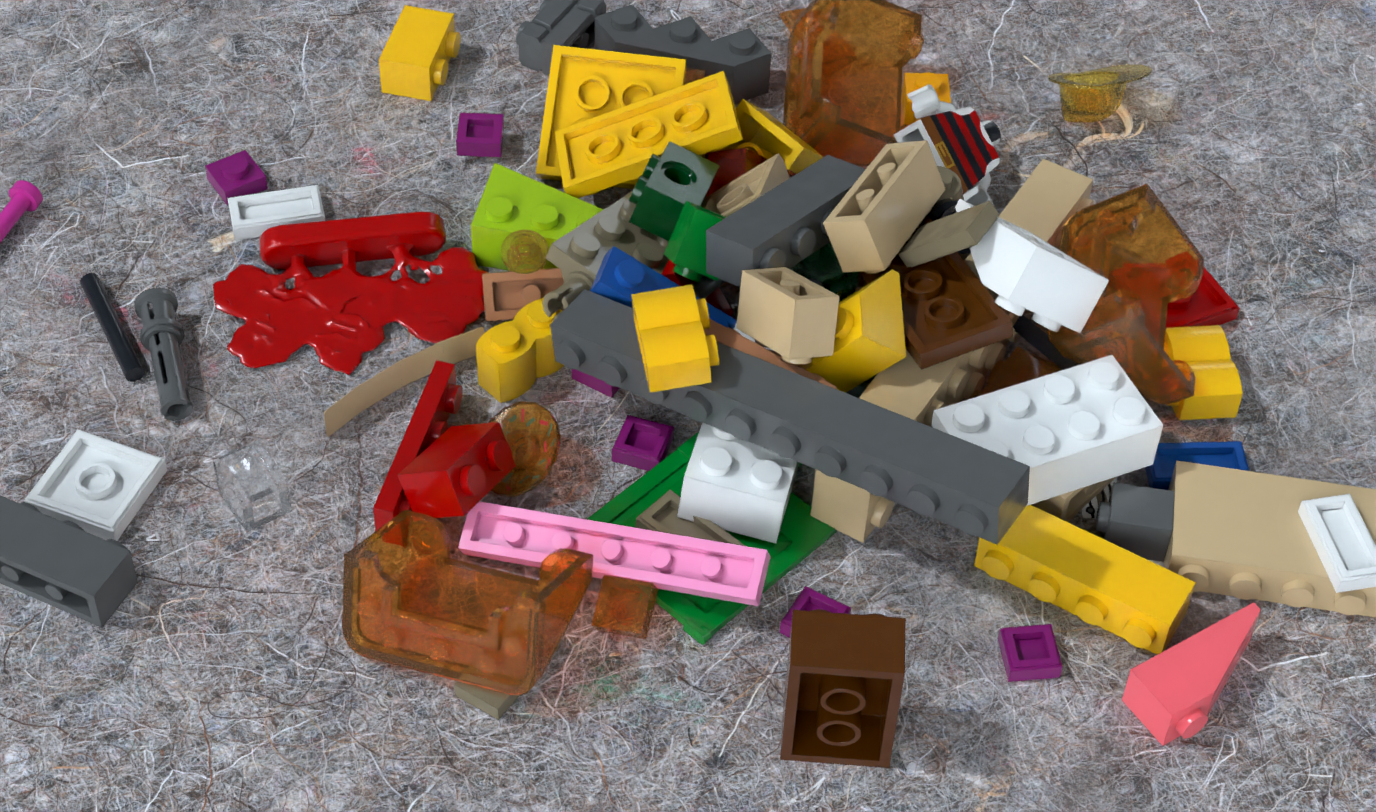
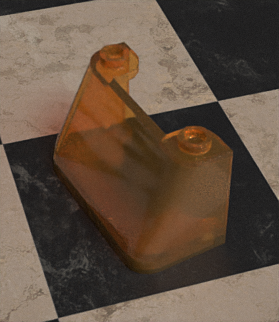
M813 0L796 19L789 36L783 125L823 157L830 155L857 166H869L886 144L897 143L893 134L909 126L908 124L900 126L902 68L910 59H915L922 50L924 44V36L921 34L922 15L886 0Z
M1148 184L1076 212L1063 227L1059 250L1107 278L1109 282L1081 333L1061 325L1058 332L1049 329V341L1063 357L1079 365L1113 355L1140 394L1156 403L1163 405L1176 403L1194 396L1195 373L1185 361H1172L1164 351L1168 303L1185 299L1198 289L1203 276L1204 257Z
M403 510L344 554L342 630L348 646L355 653L377 661L515 696L528 693L543 677L590 587L593 570V554L562 548L551 552L542 561L539 580L449 558V534L444 525L436 518L409 510Z

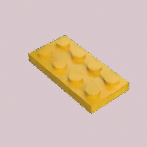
M724 71L554 132L563 189L565 193L578 199L594 195L601 190L623 182L638 179L642 176L652 154L661 157L669 141L697 155H702L713 150L723 149L730 144L743 140L730 85Z

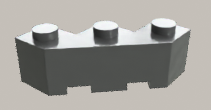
M633 4L595 17L596 50L686 59L684 85L724 71L730 85L734 105L740 103L742 99L749 100L769 93L771 52L750 28L712 41L691 16L653 29Z

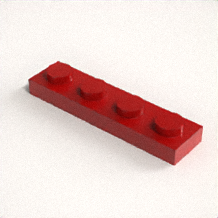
M437 360L434 364L373 507L376 540L396 544L403 526H410L414 520L413 512L398 474L448 429L447 420L450 413L457 414L459 411L463 388L461 385H456L455 364Z

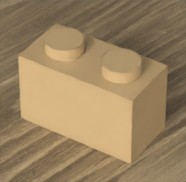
M786 267L742 270L736 328L754 338L756 344L779 353L783 361L792 364H808L812 362V357L833 356L839 296Z

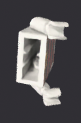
M930 84L908 93V99L913 102L912 110L914 111L915 118L919 120L893 134L897 143L927 140L936 165L948 168L959 176L964 201L974 206L987 201L993 204L987 190L991 182L989 172L999 164L1000 160L994 148L1001 139L998 126L990 120L981 122L976 111L971 107L956 109L953 104L939 101L935 89Z

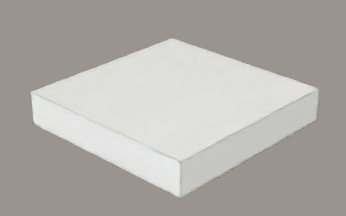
M77 429L25 498L24 502L35 506L41 513L59 521L68 520L74 522L85 532L106 540L113 539L118 541L167 472L166 461L163 458Z

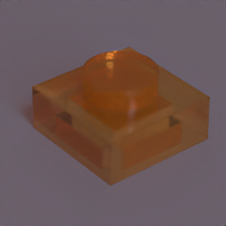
M604 575L591 625L597 631L646 639L658 588L649 582Z

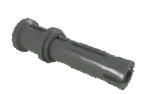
M151 288L140 293L134 301L135 312L142 319L143 324L140 330V340L142 345L151 353L154 377L161 405V415H164V418L167 420H181L192 413L193 405L190 401L179 347L184 339V330L181 323L176 320L175 312L178 309V300L175 293L169 289Z

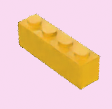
M1028 505L1023 509L998 545L979 537L974 563L975 567L985 571L991 577L1004 580L1031 593L1040 601L1049 602L1078 616L1088 624L1097 625L1126 639L1131 645L1144 648L1157 655L1165 650L1185 617L1196 584L1192 580L1032 505Z

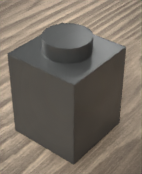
M1113 482L1109 501L1099 502L1095 531L1104 532L1105 540L1147 560L1164 562L1173 531L1174 491Z

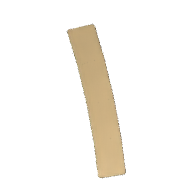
M484 327L438 342L398 361L358 385L325 410L324 420L327 437L383 398L431 374L436 360L454 364L476 356V343L485 333Z

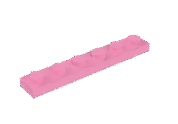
M480 501L467 514L458 549L464 555L759 606L771 557L765 549Z

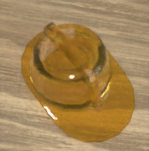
M1137 64L1116 65L1080 73L1051 74L1048 76V80L1057 83L1059 86L1061 112L1064 120L1068 122H1097L1111 116L1118 109L1127 83L1149 76L1152 73V69L1149 66Z

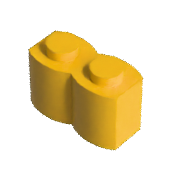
M692 284L631 294L635 329L649 392L711 383L710 367L719 365V355L715 335L705 336L704 329L710 328L706 299H696Z
M543 298L524 306L515 315L513 321L504 322L490 328L476 343L478 385L500 403L520 397L533 386L536 378L551 375L564 366L555 361L550 327L554 316L562 310H558L548 317L543 310Z
M1220 325L1163 328L1160 343H1155L1153 346L1152 356L1155 370L1162 371L1164 377L1163 395L1166 405L1173 407L1178 420L1235 418L1243 392L1240 376L1236 365L1231 360L1228 341Z

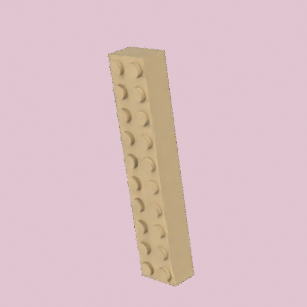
M1042 159L998 217L1033 233L1072 258L1077 259L1087 240V234L1082 232L1083 226L1089 220L1095 201L1090 199L1093 179ZM970 253L964 261L980 280L972 254ZM985 286V288L996 300L998 294ZM1001 307L1012 320L1013 327L1019 315ZM1025 309L1023 314H1034V312ZM1013 328V337L922 370L906 349V357L878 373L859 398L931 427L933 410L978 397L983 387L986 373L989 370L995 372L999 368L1004 358L1007 344L1010 341L1016 343L1021 336ZM819 470L815 471L811 516L864 543L875 526L882 528L886 524L893 510V501L881 496L872 495L868 491L836 477H829Z

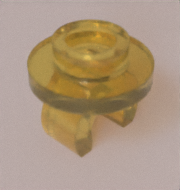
M518 230L505 238L501 246V257L508 271L530 274L544 269V265L547 262L545 258L548 253V245L539 233L531 230Z

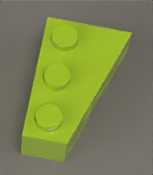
M494 163L471 223L472 253L475 255V262L478 266L508 271L558 268L545 259L551 244L604 209Z

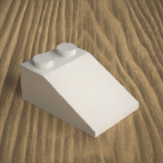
M959 199L955 208L957 212H960L974 205ZM997 217L998 219L980 242L969 247L981 283L998 294L995 303L1019 316L1023 315L1025 309L1034 312L1031 317L1032 320L1054 332H1058L1061 325L1081 333L1109 280L1033 233Z

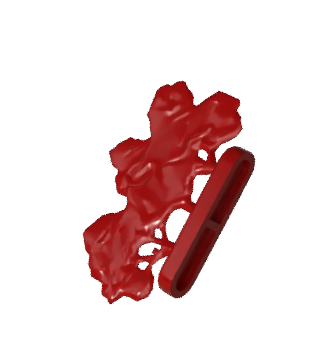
M420 211L271 227L264 231L259 238L260 257L269 267L285 269L286 271L281 275L268 274L256 266L240 264L234 271L229 273L226 280L215 282L213 284L216 309L245 320V325L239 327L234 332L231 342L227 345V350L232 355L240 357V363L250 368H258L286 362L292 353L296 352L304 344H308L315 348L320 364L350 375L361 363V355L364 352L373 351L384 341L383 327L388 323L396 321L406 327L418 339L435 344L463 334L466 325L476 321L479 315L485 311L482 273L489 272L479 269L475 262V255L464 247L447 249L441 252L432 262L414 257L437 252L442 248L446 240L443 219L438 214ZM395 259L396 262L389 271L378 276H364L356 271L355 263ZM343 264L338 270H333L322 277H314L307 268ZM411 265V270H418L420 267L430 278L427 283L416 282L409 277L406 266ZM430 266H440L442 274H435L431 271ZM399 270L402 277L393 281L391 279L393 272ZM295 277V288L290 290L285 288L286 280Z

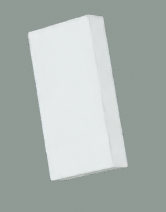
M318 185L228 198L235 241L260 237L267 229L279 225L325 221Z
M1344 494L1302 501L1298 510L1299 516L1336 593L1376 587V545L1351 495Z

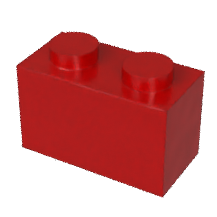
M499 422L459 425L448 428L398 474V478L415 520L465 516L516 465L512 457L511 448L505 439Z

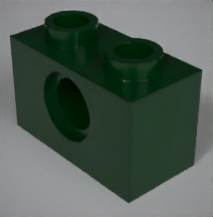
M669 141L661 157L652 154L642 176L639 177L633 189L629 202L635 204L636 207L629 222L669 241L685 202L689 201L699 206L702 205L720 165Z

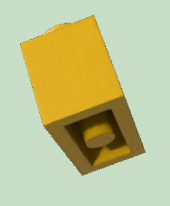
M404 6L379 57L382 93L432 101L438 85H444L446 82L448 63L451 57L456 58L460 49L461 35L459 32H455L453 13Z

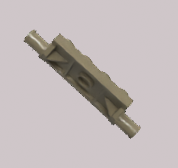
M633 191L551 244L545 259L561 269L564 280L562 286L549 292L543 298V310L548 317L558 310H562L554 316L553 321L584 289L591 290L603 258L613 246L662 274L669 261L664 255L669 241L629 222L636 207L635 204L629 202Z

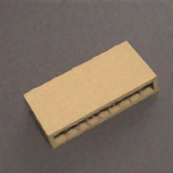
M1176 460L1168 490L1174 491L1173 531L1164 559V568L1196 582L1193 592L1201 591L1234 596L1243 600L1254 599L1286 604L1291 607H1308L1335 611L1344 615H1362L1376 618V587L1336 593L1298 513L1301 502L1304 500L1350 494L1376 545V489Z

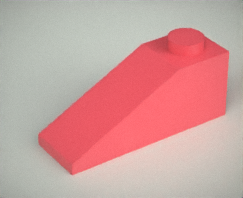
M1254 602L1130 669L1122 701L1162 746L1180 736L1184 739L1194 736L1207 723L1210 711L1251 640L1261 611Z

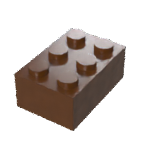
M821 609L811 611L793 610L783 701L780 760L889 768L905 676L906 618L887 617L876 613L867 615L831 613Z

